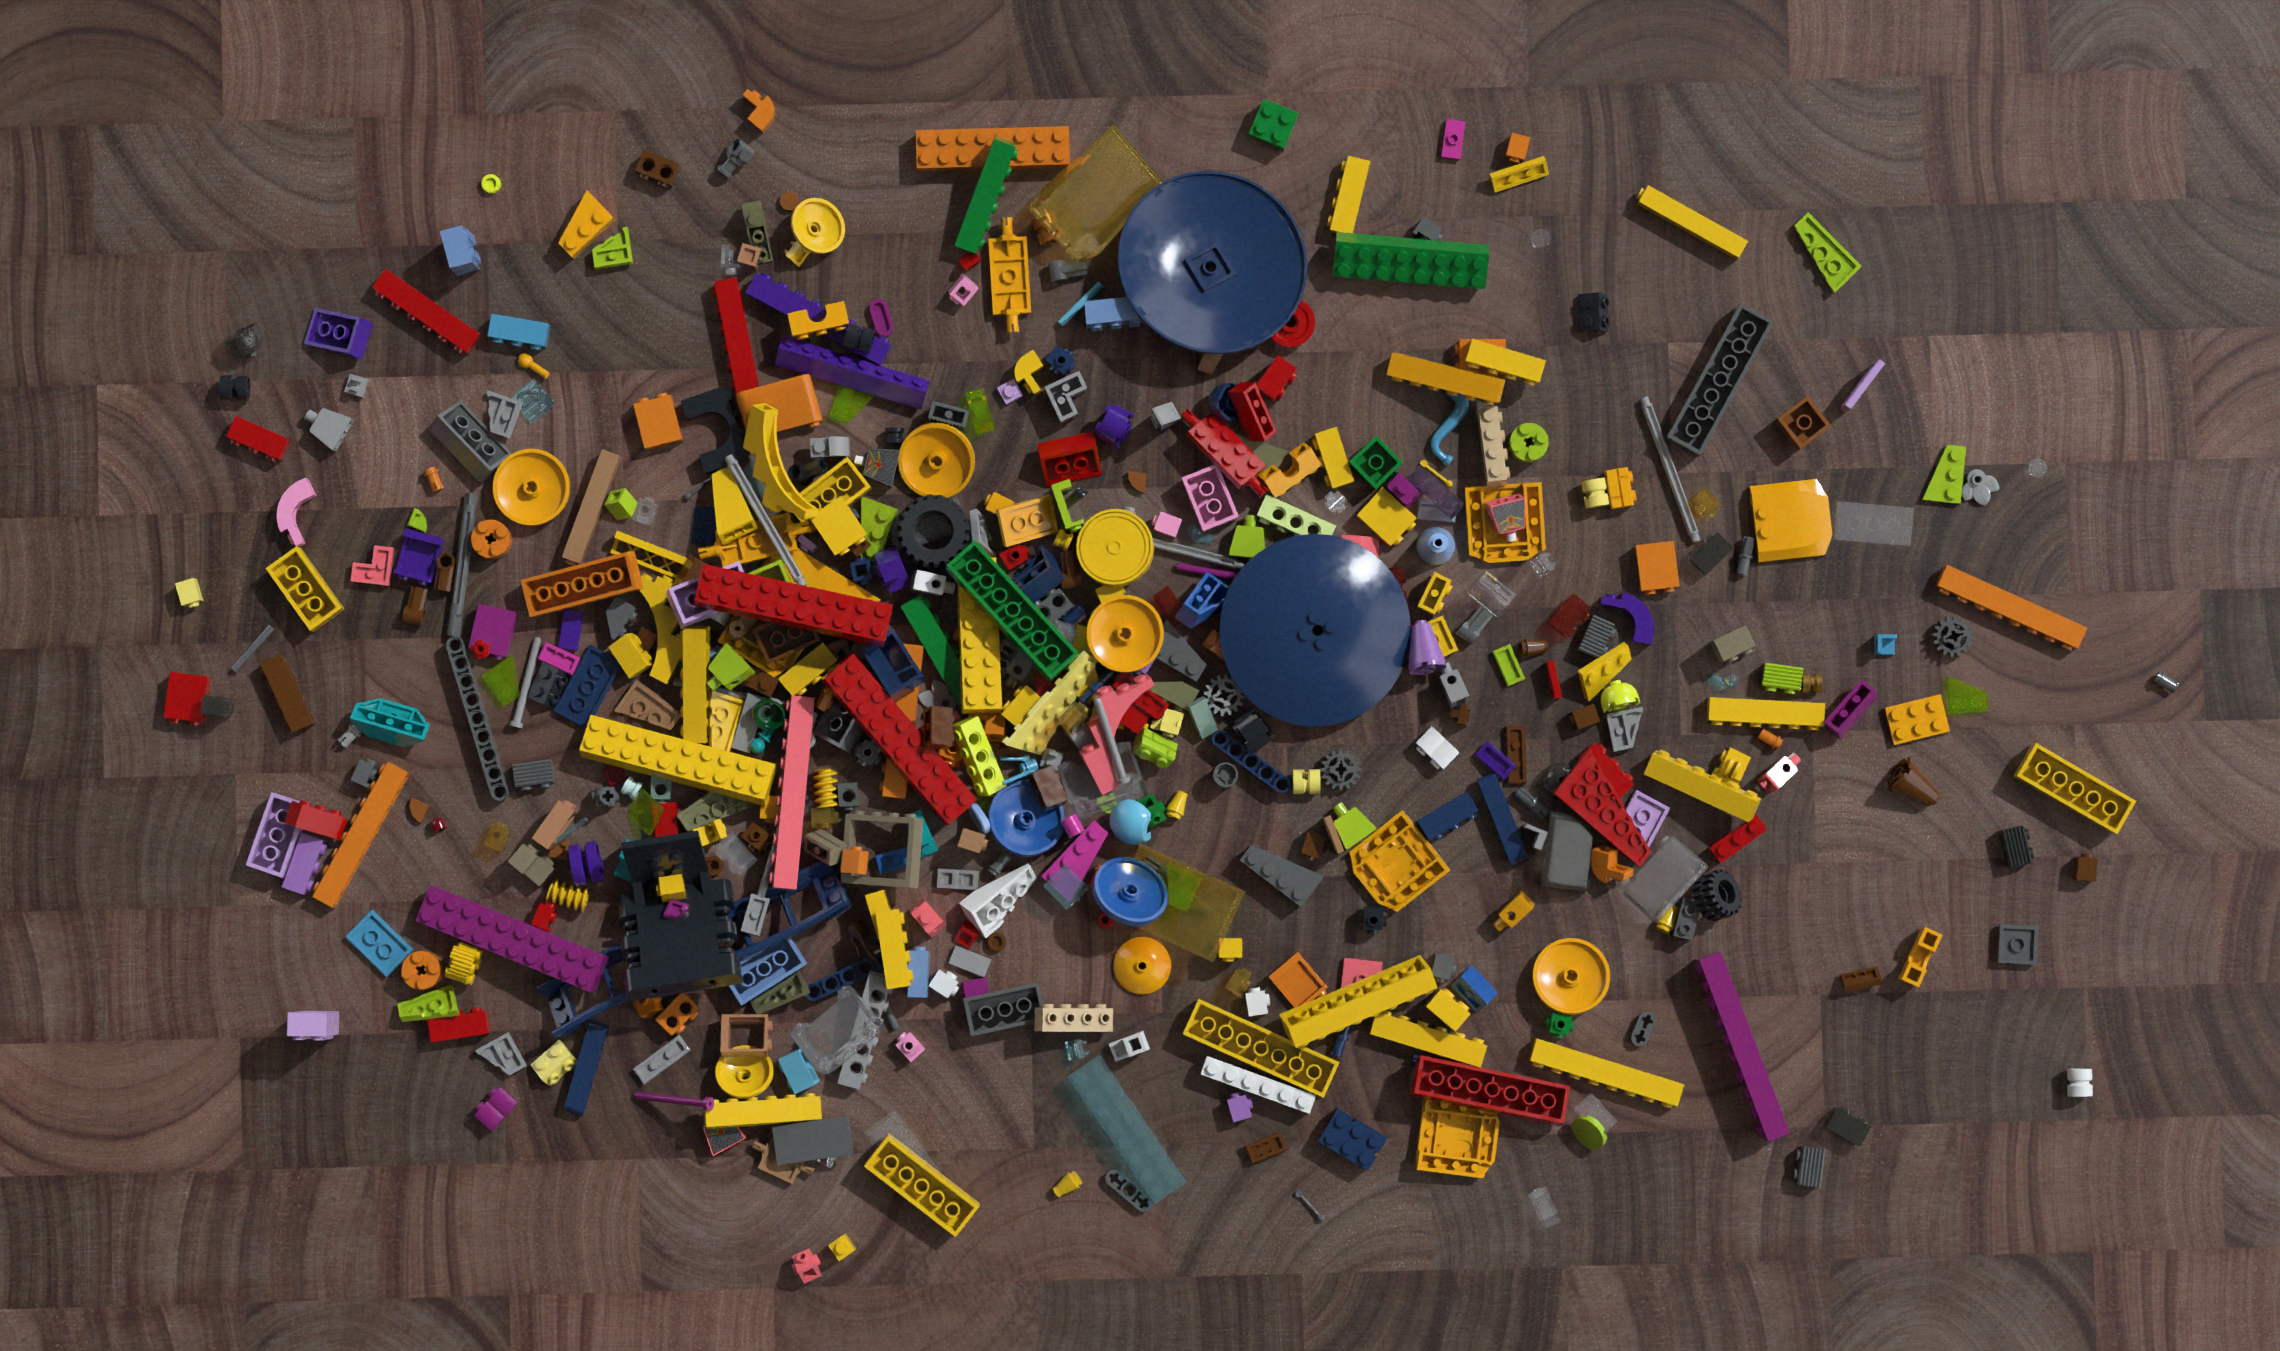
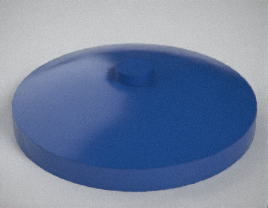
M1017 781L1006 785L996 794L989 807L988 821L991 826L992 836L1003 849L1014 855L1032 857L1047 852L1059 840L1064 829L1061 823L1065 819L1063 807L1060 806L1042 812L1030 781Z
M1128 857L1111 859L1098 869L1093 879L1092 890L1096 903L1106 915L1122 924L1130 926L1150 924L1162 915L1167 906L1168 889L1165 881L1155 869L1143 861Z

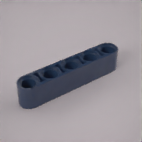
M1223 730L1213 733L1211 741L1216 748L1275 792L1283 794L1290 789L1291 783L1287 777ZM1223 734L1226 738L1225 743L1217 744L1215 736ZM1233 745H1237L1241 749V753L1238 756H1233L1230 753V748ZM1247 757H1254L1256 759L1254 767L1246 765L1245 760ZM1268 768L1271 770L1272 775L1269 779H1264L1261 776L1262 769ZM1282 779L1287 782L1285 790L1277 788L1276 783L1278 780Z
M1492 773L1477 779L1479 789L1510 866L1513 867L1528 861L1526 849L1496 774Z
M881 952L873 955L875 961H871L870 957L865 958L809 984V989L812 986L819 989V995L815 998L809 994L805 996L807 999L815 1001L868 977L869 973H864L861 970V965L864 962L871 964V971L879 972L883 970V965L879 963V957L882 955ZM851 970L854 973L852 981L844 979L845 971ZM830 978L834 979L837 983L834 989H829L826 986V982Z
M593 1020L589 1021L564 1111L583 1116L609 1025Z

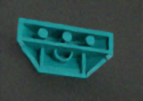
M382 698L369 700L364 703H356L350 716V721L367 737L401 747L424 742L430 724L426 722L418 709Z

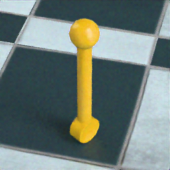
M1426 460L1420 462L1422 468L1428 469L1445 483L1446 487L1451 488L1453 486L1452 481L1445 479L1427 465Z

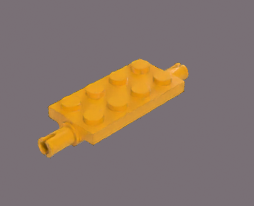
M1007 217L1008 225H1006L1005 218H1000L1002 235L999 238L988 239L993 316H1006L1007 333H1012V325H1014V333H1018V315L1031 313L1027 236L1016 237L1013 234V218Z
M789 512L769 517L789 553L798 550L796 535L813 532L810 520L793 524ZM759 520L755 521L758 529L723 545L717 531H715L716 542L714 545L698 548L701 560L718 556L721 558L723 567L738 561L743 565L778 556L779 554Z

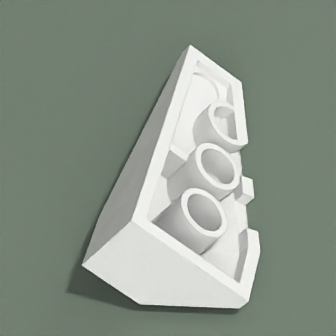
M1026 864L973 891L959 904L966 917L982 936L987 938L1002 925L1004 916L1008 911L1012 912L1015 908L1013 904L1019 897L1024 896L1037 877L1031 866Z

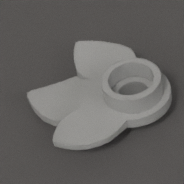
M1973 469L1968 473L1967 482L1962 487V497L1965 501L1974 498L1977 503L1986 506L1990 500V492L1998 491L1999 484L1993 476L1985 475L1982 470ZM1976 476L1980 477L1978 482L1974 481Z
M938 680L932 681V690L924 691L918 695L920 701L926 707H944V700H949L950 705L948 708H953L954 710L956 706V701L949 694L948 687Z

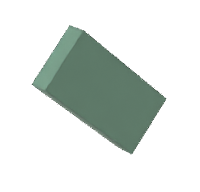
M1202 696L1187 705L1198 736L1201 739L1218 730L1205 697Z

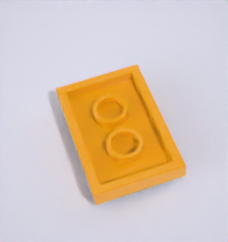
M1049 494L996 509L1003 546L1005 547L1059 532L1052 497Z
M1941 694L1884 708L1893 745L1950 732Z

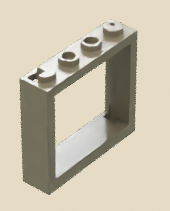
M853 810V814H846L844 842L847 844L848 850H850V846H856L857 820L909 824L905 880L853 876L852 873L841 872V883L918 888L923 819L916 818V814H905V817H899V813H887V816H882V812L870 811V815H864L865 811Z

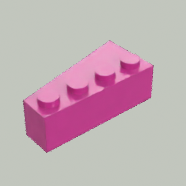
M1095 820L1042 875L1069 903L1108 835V832Z

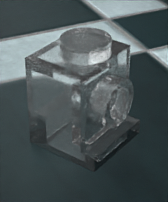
M647 496L644 499L639 498L632 520L652 527L659 507L655 503L656 500ZM648 507V513H643L642 508Z

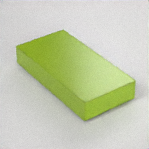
M1510 644L1492 651L1507 687L1525 679Z

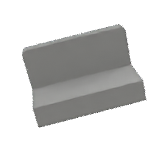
M1524 824L1522 828L1536 833L1531 848L1541 850L1548 832L1529 824Z

